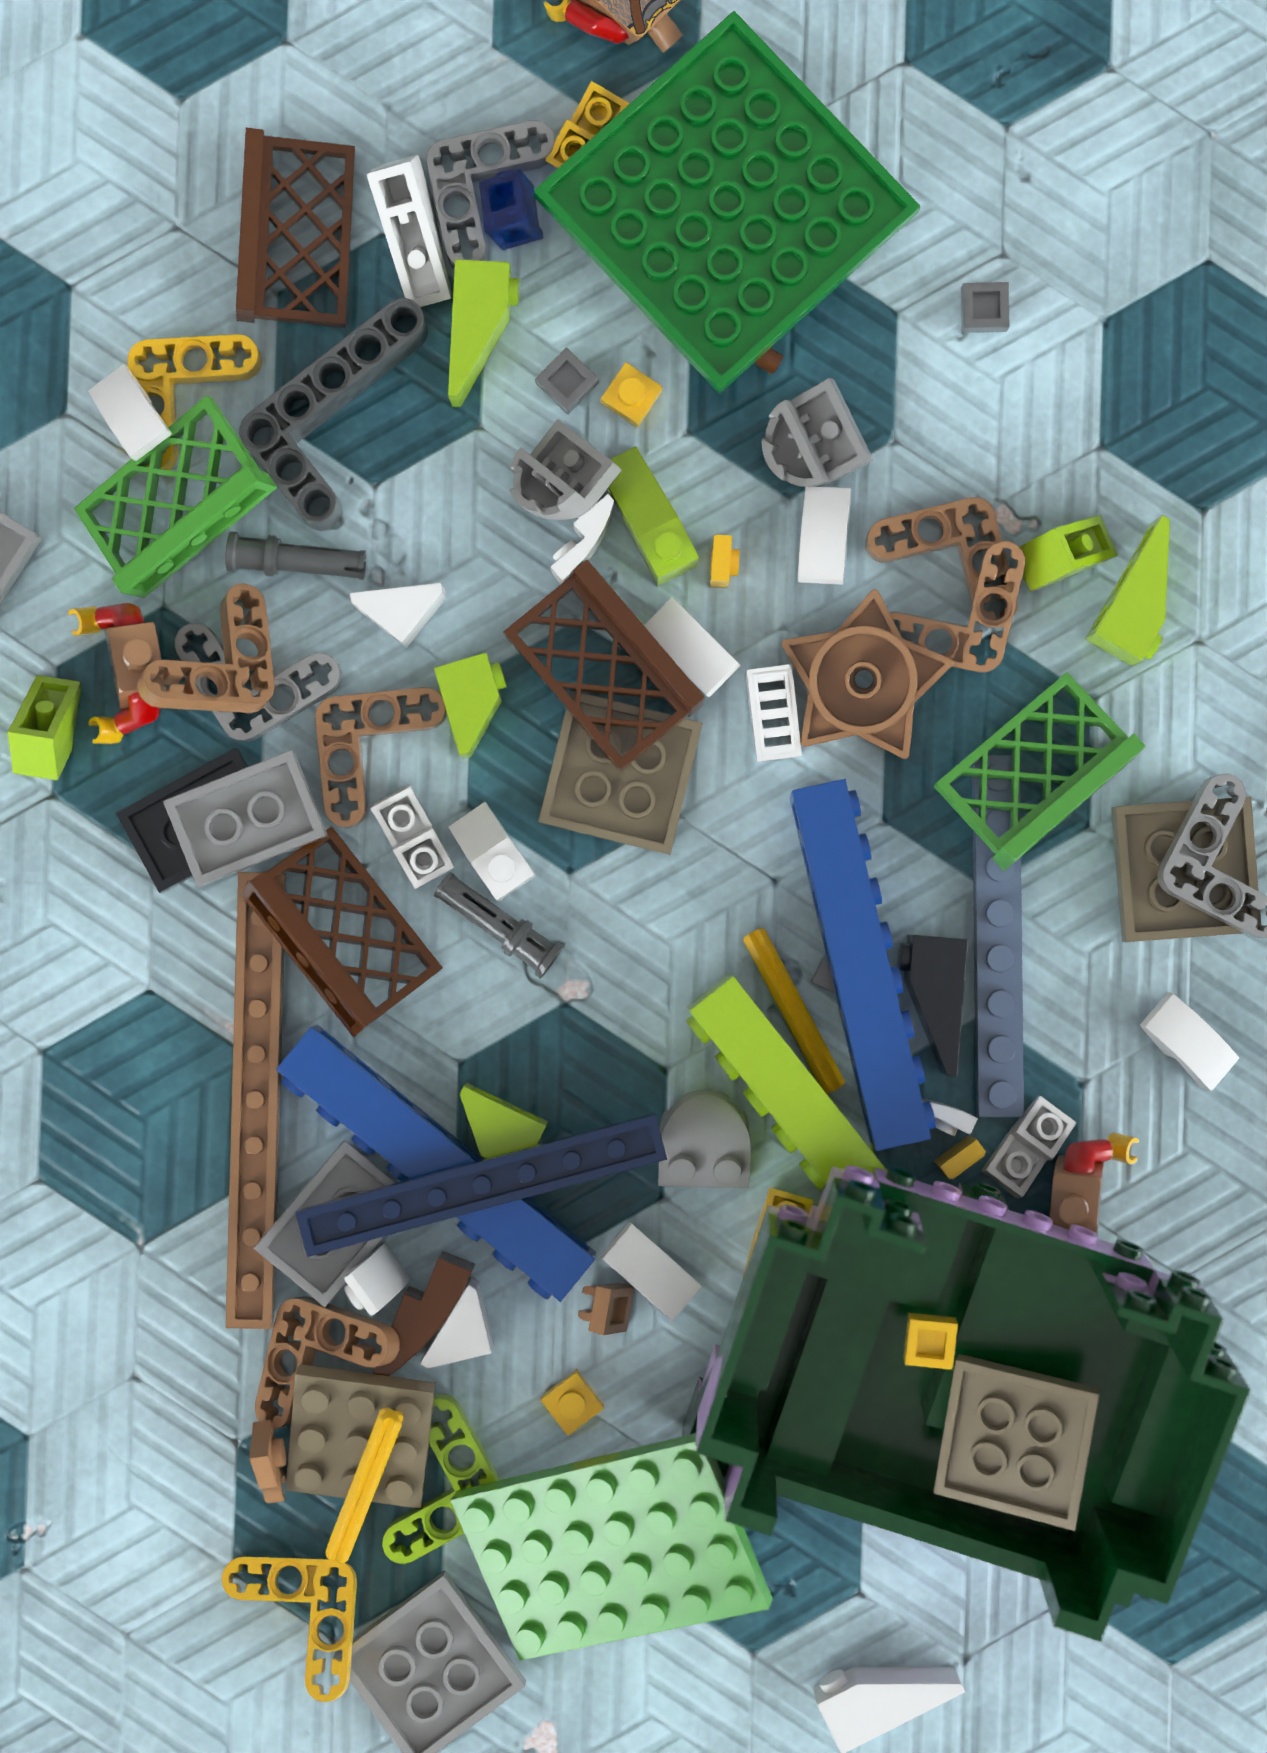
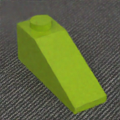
M455 259L448 396L452 407L462 406L510 321L511 306H519L520 279L512 278L510 262Z
M635 446L611 458L610 460L622 471L607 490L614 500V504L657 587L696 568L699 556L678 515L638 448Z
M1161 515L1149 525L1085 638L1086 641L1131 666L1143 661L1144 658L1150 660L1157 652L1164 638L1158 634L1165 622L1170 519L1164 515Z

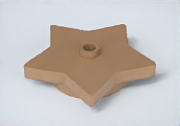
M875 589L864 598L837 631L785 639L781 643L809 690L801 735V745L803 747L857 735L900 758L907 759L910 753L914 703L953 665L952 659L903 639L880 593ZM866 670L872 674L873 682L869 687L861 688L856 684L855 676L859 671Z

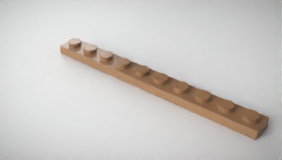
M238 872L225 1328L272 1329L275 1317L276 1267L253 1247L277 1220L281 1073L276 1069L281 1064L284 948L241 895L249 881L262 872ZM283 873L275 880L286 893V873Z

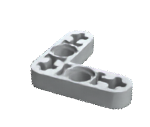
M538 120L525 121L442 139L435 142L429 148L426 155L427 168L447 258L453 268H455V259L464 260L461 253H454L461 250L457 230L466 228L470 246L474 248L479 247L472 251V258L469 260L486 261L487 248L472 182L533 170L547 165L548 163L545 159L552 152L555 140L551 128L546 123ZM530 136H537L539 142H544L541 144V152L532 153V149L527 146ZM508 140H515L517 159H511V148ZM488 143H495L503 149L504 155L498 163L486 164L479 159L480 149ZM469 148L472 163L475 167L468 169L467 161L464 160L466 159L464 149ZM445 154H450L452 161H456L453 163V171L445 172L444 168L439 165L442 163L441 156ZM453 196H461L469 202L470 207L464 216L454 218L449 216L444 210L446 201Z
M191 623L183 626L178 631L175 637V649L181 661L204 662L194 651L187 652V648L192 645L189 637L195 634L200 638L207 637L208 641L203 644V649L210 659L214 660L219 654L221 660L213 663L225 664L223 645L211 629L200 623ZM314 653L274 676L275 688L281 685L291 687L295 695L294 702L286 710H277L269 700L264 709L273 718L266 722L264 715L256 716L250 721L252 729L249 732L241 728L234 729L233 725L238 721L237 712L213 711V713L230 737L240 742L254 741L337 690L342 682L341 667L331 656L325 653ZM319 663L324 668L331 666L332 671L327 674L329 682L326 685H322L320 682L314 681L307 685L305 688L311 692V695L304 698L301 687L292 678L299 674L300 680L304 682L315 674L312 668L315 664ZM198 677L195 680V684L202 694L216 696L209 689V678ZM245 683V685L243 686V688L249 689L248 686H247L246 683ZM254 689L251 690L253 697H256L260 692Z
M1231 774L1215 775L1206 779L1199 788L1157 872L1158 883L1169 895L1254 938H1267V926L1260 925L1257 929L1255 927L1257 924L1255 917L1247 913H1238L1237 919L1234 918V915L1243 905L1252 910L1267 908V895L1211 867L1246 798L1245 787L1236 776ZM1227 784L1229 786L1227 794L1232 797L1231 802L1221 803L1214 814L1223 816L1222 822L1214 816L1200 813L1202 807L1205 810H1212L1216 804L1218 796L1212 792L1213 787L1218 788ZM1198 822L1206 823L1213 832L1212 842L1205 848L1196 847L1190 839V830ZM1185 864L1187 866L1185 870L1187 876L1196 881H1201L1204 879V874H1206L1208 879L1199 888L1189 883H1180L1176 887L1174 885L1176 877L1170 874L1172 868H1181ZM1219 883L1228 886L1232 892V902L1224 910L1216 909L1211 904L1209 897L1211 889ZM1199 889L1197 898L1193 897V894ZM1245 895L1249 897L1246 902H1244Z

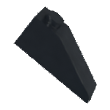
M907 934V943H900L897 966L899 970L904 971V982L941 1073L957 1077L968 939Z

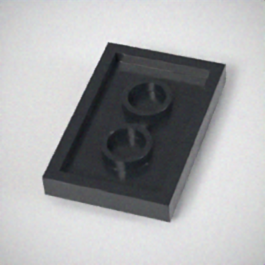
M232 749L116 813L159 893H164L193 877L163 801L247 768L248 765L239 749Z

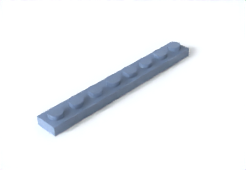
M988 755L987 769L1011 771L1012 755ZM980 759L972 765V768L980 769ZM972 777V799L979 800V777ZM987 778L986 800L1011 802V780ZM1019 781V802H1018V803H1021V798H1020V781ZM972 808L978 815V808ZM986 809V825L998 838L1010 829V811ZM1018 812V821L1021 820V812ZM973 830L976 1116L1024 1117L1021 857L1007 870L1003 871L992 859L995 853Z

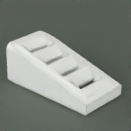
M792 664L747 670L745 678L756 761L765 762L801 757ZM782 681L783 689L762 692L758 690V684ZM781 699L785 701V707L768 710H761L760 702ZM787 717L788 726L763 729V720ZM789 735L790 744L765 747V738Z

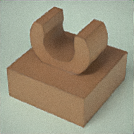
M620 1282L583 1287L582 1293L589 1294L594 1298L592 1310L585 1309L578 1312L580 1319L590 1321L588 1331L601 1335L627 1332L634 1287Z

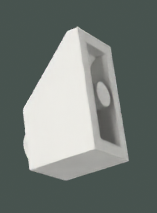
M486 802L448 827L496 901H501L537 876Z

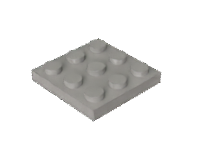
M445 1570L353 1638L350 1682L402 1753L439 1752L523 1689L526 1684L524 1676ZM342 1650L336 1651L333 1658L342 1660Z

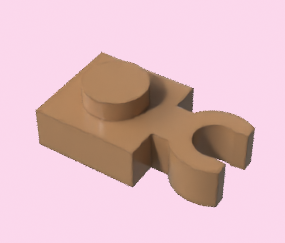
M271 1420L253 1422L249 1459L259 1489H263L264 1499L267 1504L285 1501L282 1483H285L287 1479L284 1469L286 1465L284 1439L276 1437Z

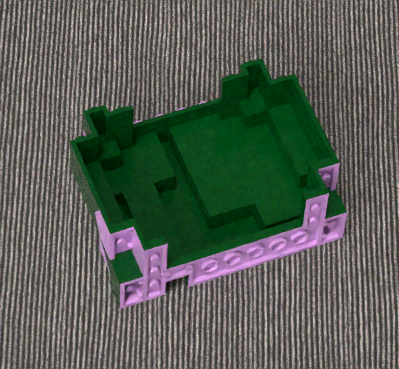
M832 1166L819 1206L812 1205L809 1215L806 1211L792 1205L782 1204L780 1208L768 1205L721 1345L715 1344L704 1378H698L682 1425V1436L697 1433L696 1453L716 1459L722 1476L725 1478V1522L772 1536L778 1519L777 1495L1037 1578L1040 1580L1053 1626L1099 1642L1103 1638L1115 1604L1129 1608L1134 1594L1165 1604L1169 1603L1251 1390L1239 1372V1368L1233 1363L1226 1352L1227 1349L1215 1342L1223 1317L1211 1301L1212 1298L1201 1286L1198 1278L1180 1270H1172L1171 1274L1154 1270L1150 1261L1143 1253L1144 1250L1129 1241L1117 1239L1115 1244L1098 1239V1234L1082 1226L1071 1225L1070 1229L1053 1225L1052 1219L1035 1211L1026 1210L1024 1215L1010 1211L1004 1196L1000 1195L1001 1191L991 1185L982 1182H974L973 1186L959 1183L957 1188L945 1182L935 1181L932 1186L916 1181L914 1174L898 1167H889L888 1171L875 1167L873 1174L855 1166H846L845 1170ZM908 1313L956 1318L958 1328L953 1370L905 1365L903 1356ZM958 1354L1101 1388L1075 1531L934 1494L955 1361Z

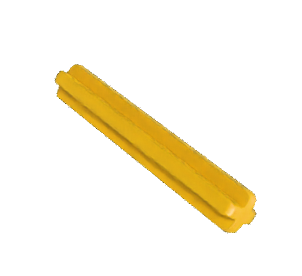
M758 928L743 937V942L812 1073L826 1094L834 1092L845 1084V1080L766 930Z
M385 1407L378 1414L327 1544L325 1555L329 1560H336L339 1564L347 1562L401 1429L404 1417L400 1411H393L391 1408Z

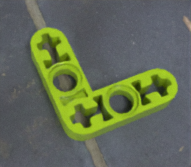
M436 1394L433 1407L438 1406L441 1411L449 1409L452 1414L447 1422L451 1432L454 1434L461 1428L463 1433L453 1435L443 1445L440 1440L445 1439L447 1432L442 1423L438 1421L431 1424L429 1444L453 1488L423 1503L421 1509L414 1508L397 1517L388 1525L383 1536L382 1547L385 1555L395 1563L406 1564L413 1562L464 1534L451 1499L457 1490L474 1487L475 1484L472 1479L466 1484H463L461 1480L471 1478L481 1468L485 1473L479 1474L478 1482L480 1485L500 1480L460 1404L454 1397L448 1394ZM457 1445L470 1447L475 1454L474 1463L466 1468L455 1466L449 1457L452 1448ZM439 1507H448L455 1513L457 1522L450 1529H439L432 1523V1512ZM422 1518L424 1531L431 1538L430 1540H426L425 1532H422L412 1539L411 1549L407 1550L403 1544L398 1546L393 1544L397 1537V1531L401 1530L405 1536L410 1535L419 1528L420 1523L416 1519Z

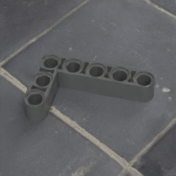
M398 298L387 304L249 412L241 421L239 434L243 444L266 473L269 474L273 482L304 521L313 529L327 531L334 528L341 520L343 514L342 505L331 487L297 446V443L422 346L426 341L428 329L420 306L413 300ZM403 317L414 318L417 320V323L413 330L407 333H400L394 329L399 319ZM375 344L381 347V352L376 359L365 361L359 358L360 351L365 346ZM333 372L345 374L344 383L336 389L324 387L325 378ZM302 399L310 402L309 409L304 415L300 417L289 416V408L293 402ZM263 427L274 429L273 437L269 443L265 445L254 444L253 438L259 429ZM290 462L301 463V474L296 479L291 481L281 479V472L286 464ZM318 497L330 499V507L325 514L321 516L309 515V506L314 499Z

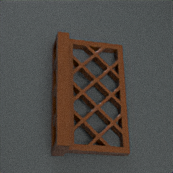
M246 128L236 321L255 323V319L345 328L355 146L264 136L263 129ZM273 150L292 152L302 163V166L284 179L272 165ZM304 154H309V155H314V156H313L312 158L308 159ZM325 157L344 158V174L332 184H329L315 167ZM309 171L324 190L306 204L291 185ZM271 176L279 184L273 190H271ZM344 184L342 199L336 190ZM285 191L300 210L282 224L270 211V202ZM330 196L341 208L342 218L327 229L312 210ZM307 216L321 232V235L304 249L288 230L303 217ZM270 221L276 230L268 236ZM340 229H341V244H340V242L333 236V235H334L336 232H338ZM280 236H283L298 253L282 268H279L267 255L268 246ZM328 241L340 254V262L325 274L311 258L310 254L324 242ZM304 260L320 279L301 294L287 278L286 274ZM266 266H268V267L270 268V270L274 273V274H273L270 278H268L267 280H266ZM339 273V282L337 288V286L331 281V279ZM279 280L296 298L284 309L264 307L265 291ZM326 285L338 299L337 314L317 312L307 299L322 286ZM302 305L306 311H300L295 309L298 306Z
M585 560L575 568L570 578L503 631L505 637L620 772L687 716L690 717L703 706L705 699L703 694L588 560ZM573 591L584 604L583 620L556 618L557 602ZM551 608V617H540ZM589 611L598 620V622L588 621ZM530 624L550 625L548 649L528 647L518 634ZM555 626L582 628L580 652L553 649ZM587 629L606 630L613 638L612 655L585 652ZM618 645L627 654V656L617 655ZM536 656L547 657L546 667ZM552 657L579 659L577 683L557 682L551 674ZM584 660L611 662L609 686L582 684ZM616 663L634 664L642 672L641 689L614 687ZM647 679L657 691L646 690ZM565 690L576 691L575 702ZM581 691L608 694L606 718L585 715L580 709ZM613 694L640 697L638 721L611 718ZM645 697L665 699L675 713L663 723L643 721ZM594 724L605 725V736L601 734ZM610 726L638 728L636 745L622 757L609 743ZM652 729L653 731L642 740V730Z
M331 826L326 830L327 837L302 846L267 872L263 871L250 880L241 895L350 1034L355 1037L437 974L443 967ZM325 843H328L339 857L337 871L313 867L315 850ZM307 857L306 865L297 864ZM345 866L351 873L345 872ZM286 871L305 874L303 896L285 893L275 879ZM312 876L336 880L334 901L310 897ZM344 881L359 883L367 892L365 906L342 903ZM373 901L379 907V909L373 908ZM295 904L301 905V912ZM309 906L333 910L331 932L316 930L307 921ZM340 911L364 915L362 937L338 933ZM372 916L385 918L390 921L394 926L393 942L370 938ZM401 937L405 940L407 944L401 943ZM323 940H330L329 947ZM337 942L361 945L359 968L344 966L336 958ZM369 947L392 950L390 973L366 969ZM400 952L416 954L427 969L417 977L398 974ZM351 975H352V976H358L357 983H356L355 980L351 977ZM365 978L389 981L388 998L378 1007H375L364 993ZM397 983L407 984L396 992Z

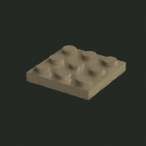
M571 690L569 696L574 700V702L576 698V691ZM581 693L580 709L585 715L606 718L608 699ZM617 701L612 702V719L638 721L639 707ZM644 708L643 721L663 723L672 715ZM566 709L538 823L670 855L703 723L685 718L620 772ZM594 724L601 734L605 736V725ZM610 726L609 743L621 757L636 745L638 728ZM643 729L642 740L653 730Z
M1246 797L1211 867L1259 891L1251 797ZM1232 798L1217 799L1212 810H1205L1202 807L1200 813L1214 816L1222 822L1223 816L1214 814L1221 803L1231 802ZM1193 801L1111 807L1122 942L1244 934L1169 895L1158 883L1157 872ZM1203 822L1193 825L1190 830V839L1196 847L1205 848L1212 842L1213 832L1210 826ZM1185 864L1181 868H1172L1170 874L1176 877L1174 883L1176 887L1180 883H1189L1199 888L1208 879L1206 874H1204V879L1201 881H1196L1185 874L1187 868ZM1219 883L1211 889L1209 895L1210 902L1216 909L1224 910L1231 904L1232 892L1228 886ZM1199 889L1193 894V897L1197 898ZM1246 895L1244 902H1246L1249 899V897ZM1243 905L1234 915V918L1237 919L1238 913H1247L1257 919L1255 926L1257 929L1261 925L1260 910H1252Z
M958 1354L955 1361L934 1494L1075 1531L1101 1388Z
M299 1364L294 1383L286 1490L346 1498L378 1414L382 1408L389 1407L393 1411H400L404 1419L372 1502L421 1509L436 1382Z

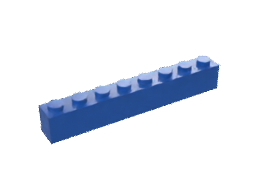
M846 779L792 790L790 795L791 808L871 1150L875 1152L931 1139L929 1130L936 1129L934 1112L930 1101L922 1102L918 1084L925 1083L923 1066L919 1056L912 1057L908 1039L914 1038L913 1025L909 1012H901L897 994L903 993V983L898 966L890 967L886 949L893 948L892 937L887 921L880 923L876 905L882 904V896L877 878H869L865 861L871 860V850L866 833H858L855 817L861 816L856 790L848 791Z
M318 1024L308 1029L276 1069L284 1076L281 1083L289 1091L300 1098L305 1094L319 1104L316 1111L322 1118L336 1127L341 1122L354 1133L351 1140L367 1154L372 1156L376 1151L389 1162L386 1167L387 1170L400 1181L482 1160L481 1157ZM530 1197L457 1217L460 1220L457 1226L465 1235L476 1242L481 1238L495 1248L492 1255L497 1261L511 1271L518 1267L530 1277L527 1282L528 1285L547 1300L553 1296L561 1302L596 1259V1251Z

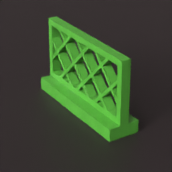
M207 395L168 427L172 435L139 460L131 459L74 507V510L116 575L112 577V580L121 593L145 598L277 489L269 474L259 469L214 399ZM208 414L214 422L212 442L194 441L197 422ZM223 438L226 440L228 445H223ZM171 444L181 446L178 471L161 469L163 451ZM193 447L210 450L206 475L189 473ZM221 451L234 453L242 465L229 478L218 477ZM138 472L148 474L144 500L128 497L130 479ZM159 476L176 478L173 504L156 501ZM188 479L205 482L203 500L194 507L184 505ZM105 500L115 502L111 527L101 526L92 513ZM127 503L143 506L139 532L123 529ZM155 507L172 510L169 528L161 535L151 533ZM122 535L138 537L136 556L125 564L119 555Z
M1066 672L934 785V788L995 853L992 859L1005 871L1128 765L1146 745L1134 733L1128 737L1072 676ZM1063 688L1076 701V716L1053 714V697ZM1045 704V713L1036 712ZM1084 711H1085L1090 717L1084 716ZM1025 720L1044 722V743L1020 741L1021 724ZM1052 723L1076 725L1075 746L1052 744ZM1084 726L1100 727L1112 741L1103 749L1084 747ZM1013 731V733H1012V741H1011V740H1003L1005 737H1007V736ZM992 748L1011 749V771L987 769L988 752ZM1020 750L1044 752L1043 774L1019 772ZM1052 753L1075 755V773L1072 776L1051 775ZM1084 756H1091L1092 758L1083 765ZM980 759V769L970 768ZM959 776L979 777V800L962 798L950 784ZM987 778L1011 780V802L986 800ZM1019 781L1043 783V798L1038 805L1018 803ZM1051 784H1061L1051 793ZM972 808H978V815ZM986 809L1010 811V829L1000 838L986 825ZM1018 812H1027V814L1021 820L1018 821Z

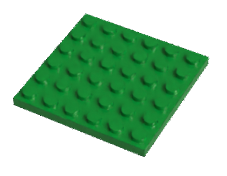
M735 11L730 13L533 190L534 198L719 394L914 218L921 207Z

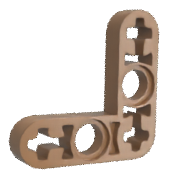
M971 497L882 519L876 522L868 531L865 547L868 554L874 560L888 563L957 546L973 606L980 573L972 565L973 556L979 551H987L992 544L1002 541L992 505L985 499ZM970 508H973L975 515L983 514L985 518L978 525L980 539L989 535L991 541H981L972 547H968L967 541H973L976 537L972 524H964L962 521L969 513ZM925 518H932L938 521L942 527L941 538L935 542L924 541L918 533L919 522ZM902 524H909V539L914 547H907L908 539L895 542L892 546V552H886V548L882 545L876 546L875 541L880 537L881 530H886L889 536H897L905 531ZM1003 548L1000 555H993L998 569L996 579L1000 578L1002 585L996 586L1011 592L1013 582H1004L1009 565ZM987 576L984 584H989L995 580ZM994 593L997 601H1005L1006 608L1000 612L1001 618L1007 610V602L1002 595ZM988 594L980 603L981 613L990 620L999 619L996 618L993 611L986 612L984 605L991 601V595ZM1016 601V605H1015V610H1014L1013 617H1014V615H1015V613H1016V611H1017V608H1018V607H1017V601Z
M999 541L987 549L983 558L968 626L902 612L889 613L893 620L901 621L900 629L914 633V623L923 624L924 628L919 635L918 645L927 648L925 638L930 631L934 629L947 631L951 636L952 645L946 653L941 655L953 660L952 667L976 672L994 670L1001 663L1006 648L1025 567L1023 551L1017 544L1010 541ZM1003 548L1011 549V557L1018 560L1016 568L1007 569L1004 582H1014L1011 592L1000 586H984L987 576L993 580L996 579L998 569L997 565L991 563L992 555H1000ZM991 593L1002 595L1007 602L1005 614L996 620L985 618L980 610L982 599ZM975 622H979L987 627H1003L1001 636L995 633L991 635L990 648L997 650L995 657H987L985 664L977 663L976 654L970 652L971 645H979L983 635V630H973Z
M236 584L229 589L221 601L219 611L225 664L175 660L153 661L148 664L138 679L137 689L141 698L149 705L158 708L243 713L258 712L264 708L274 694L275 684L266 603L261 592L249 584ZM237 600H241L243 606L250 609L244 619L245 625H240L243 620V609L239 605H234ZM244 638L253 642L257 647L258 655L256 657H247L241 654L237 649L236 640ZM255 670L250 676L249 671ZM156 676L161 677L163 684L170 685L166 692L161 691L158 683H153ZM249 676L252 689L260 691L256 697L252 696L250 689L243 688ZM185 677L184 684H179L181 679ZM198 677L211 679L217 685L218 694L216 696L202 694L197 689L195 680Z
M422 687L333 696L319 704L315 714L323 804L326 817L331 823L339 827L351 828L360 824L367 814L361 737L437 728L444 722L447 716L443 698L438 691ZM423 697H429L432 704L439 705V711L431 713V720L424 721L421 714L412 713L407 714L410 723L401 724L403 710L399 702L400 698H407V707L422 705ZM378 701H387L394 708L392 721L384 726L373 724L369 716L370 708ZM362 702L360 715L365 726L364 728L357 729L358 721L356 719L342 721L341 729L335 730L333 724L325 721V716L333 713L334 706H339L340 711L343 713H357L354 704ZM338 750L349 751L354 759L352 770L345 775H336L330 770L329 759ZM356 779L357 788L347 787L349 801L357 802L358 809L350 812V819L344 820L343 814L334 811V805L342 802L341 789L331 790V782L348 783Z
M297 1297L285 1300L280 1305L276 1314L255 1401V1413L258 1421L271 1420L273 1429L291 1425L295 1374L299 1364L313 1366L316 1349L361 1366L373 1368L389 1364L397 1357L400 1347L398 1334L388 1324L329 1303L324 1307L311 1297ZM299 1310L300 1316L305 1318V1324L300 1326V1321L295 1318V1312ZM335 1319L340 1320L346 1330L344 1341L340 1345L332 1340L329 1333L330 1325ZM288 1336H293V1340H301V1342L289 1341ZM376 1337V1343L382 1346V1351L376 1353L374 1346L366 1343L358 1344L359 1339ZM286 1350L293 1352L297 1360V1367L292 1375L287 1374L281 1364L283 1353ZM289 1384L290 1389H285V1385ZM275 1399H278V1405L283 1407V1414L278 1415L279 1409L273 1406Z

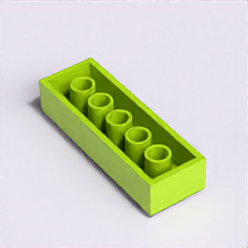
M731 974L726 975L687 1006L692 1014L686 1020L687 1024L704 1045L712 1039L720 1049V1052L714 1057L732 1081L741 1076L749 1087L742 1093L761 1117L768 1113L773 1116L777 1122L770 1127L773 1133L790 1154L797 1149L803 1154L805 1158L799 1162V1165L819 1191L826 1186L832 1166L845 1170L846 1166H855L873 1174L875 1167L887 1171L734 976Z

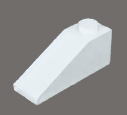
M419 155L375 166L366 175L405 298L413 300L420 307L451 299L452 292L433 202Z
M852 1667L844 1672L843 1670H834L820 1679L819 1684L813 1687L817 1706L841 1753H846L965 1693L954 1667Z

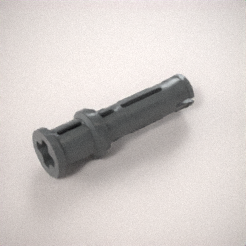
M230 531L227 537L225 564L226 571L235 573L237 569L264 571L266 576L273 577L274 574L278 575L279 571H290L364 580L366 561H364V559L366 560V550L355 551L281 543L280 538L269 535L267 539L240 537L238 532Z
M451 872L442 880L434 893V897L441 899L470 922L476 924L503 944L501 949L504 950L507 956L515 955L535 969V976L540 979L546 974L564 948V945L561 943L553 944L533 930V923L521 919L518 922L487 898L456 878Z

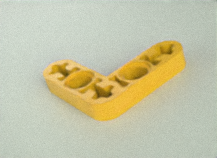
M232 334L142 340L132 346L128 353L127 362L128 368L149 397L159 396L163 398L165 406L160 417L169 427L176 421L174 384L251 379L260 370L262 357L252 339L245 335ZM243 347L247 355H251V358L244 359L243 367L237 368L233 360H219L222 368L217 370L218 361L214 348H219L218 351L222 357L236 356L237 348ZM192 349H202L207 354L205 366L195 372L185 369L183 360L186 353ZM174 350L173 362L177 371L172 372V368L168 363H157L153 365V372L148 373L140 365V362L147 361L148 353L153 352L158 360H172L169 351ZM171 444L166 449V453H163L161 469L170 470L173 468L177 461V445Z
M239 1557L230 1561L222 1574V1586L226 1594L231 1598L251 1601L311 1603L305 1686L309 1695L317 1701L329 1702L341 1697L348 1688L351 1670L357 1589L356 1573L352 1566L346 1562L339 1564L336 1560ZM265 1564L272 1565L267 1578L269 1590L267 1595L262 1593L265 1584L250 1583L247 1584L245 1592H241L240 1584L233 1583L234 1573H241L243 1565H248V1573L266 1574ZM287 1566L296 1567L302 1575L301 1586L292 1594L283 1593L277 1583L279 1573ZM333 1568H339V1576L346 1577L347 1583L346 1587L338 1588L336 1602L346 1601V1610L329 1608L320 1611L321 1600L331 1602V1587L323 1585L324 1576H331ZM335 1616L341 1620L344 1632L342 1638L337 1643L330 1645L321 1640L319 1626L326 1617ZM317 1649L324 1652L342 1650V1660L332 1658L331 1672L334 1675H339V1684L331 1686L329 1694L324 1693L322 1684H316V1674L324 1673L326 1667V1658L316 1659Z

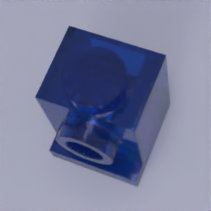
M521 169L501 171L493 178L479 182L485 233L502 251L544 239L543 230L539 227L536 199L534 198L533 191L534 185Z

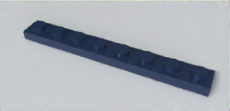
M652 1113L298 1209L295 1213L306 1255L310 1257L668 1159L656 1114Z

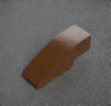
M442 1251L425 1292L408 1286L391 1326L398 1334L400 1341L397 1357L389 1364L375 1367L372 1374L390 1376L405 1365L428 1343L444 1324L460 1299L475 1267V1263Z

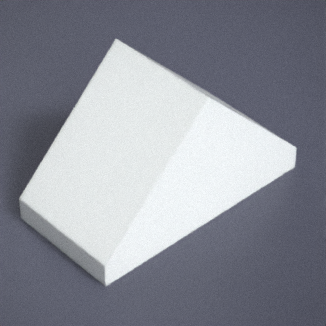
M441 583L350 593L351 603L361 613L406 648L446 599L445 589Z
M471 1277L460 1299L424 1354L420 1364L427 1369L492 1353L494 1341L480 1282Z

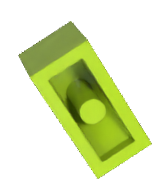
M1101 515L1056 527L1019 546L1025 556L1022 579L1027 582L1030 592L1055 584L1118 556Z
M487 653L434 668L459 756L463 759L472 757L502 702L499 690L507 688L500 662L491 663Z
M36 675L7 731L14 774L52 780L59 779L72 752L82 690L81 682Z
M469 1083L463 1086L459 1094L480 1155L484 1158L537 1145L548 1121Z

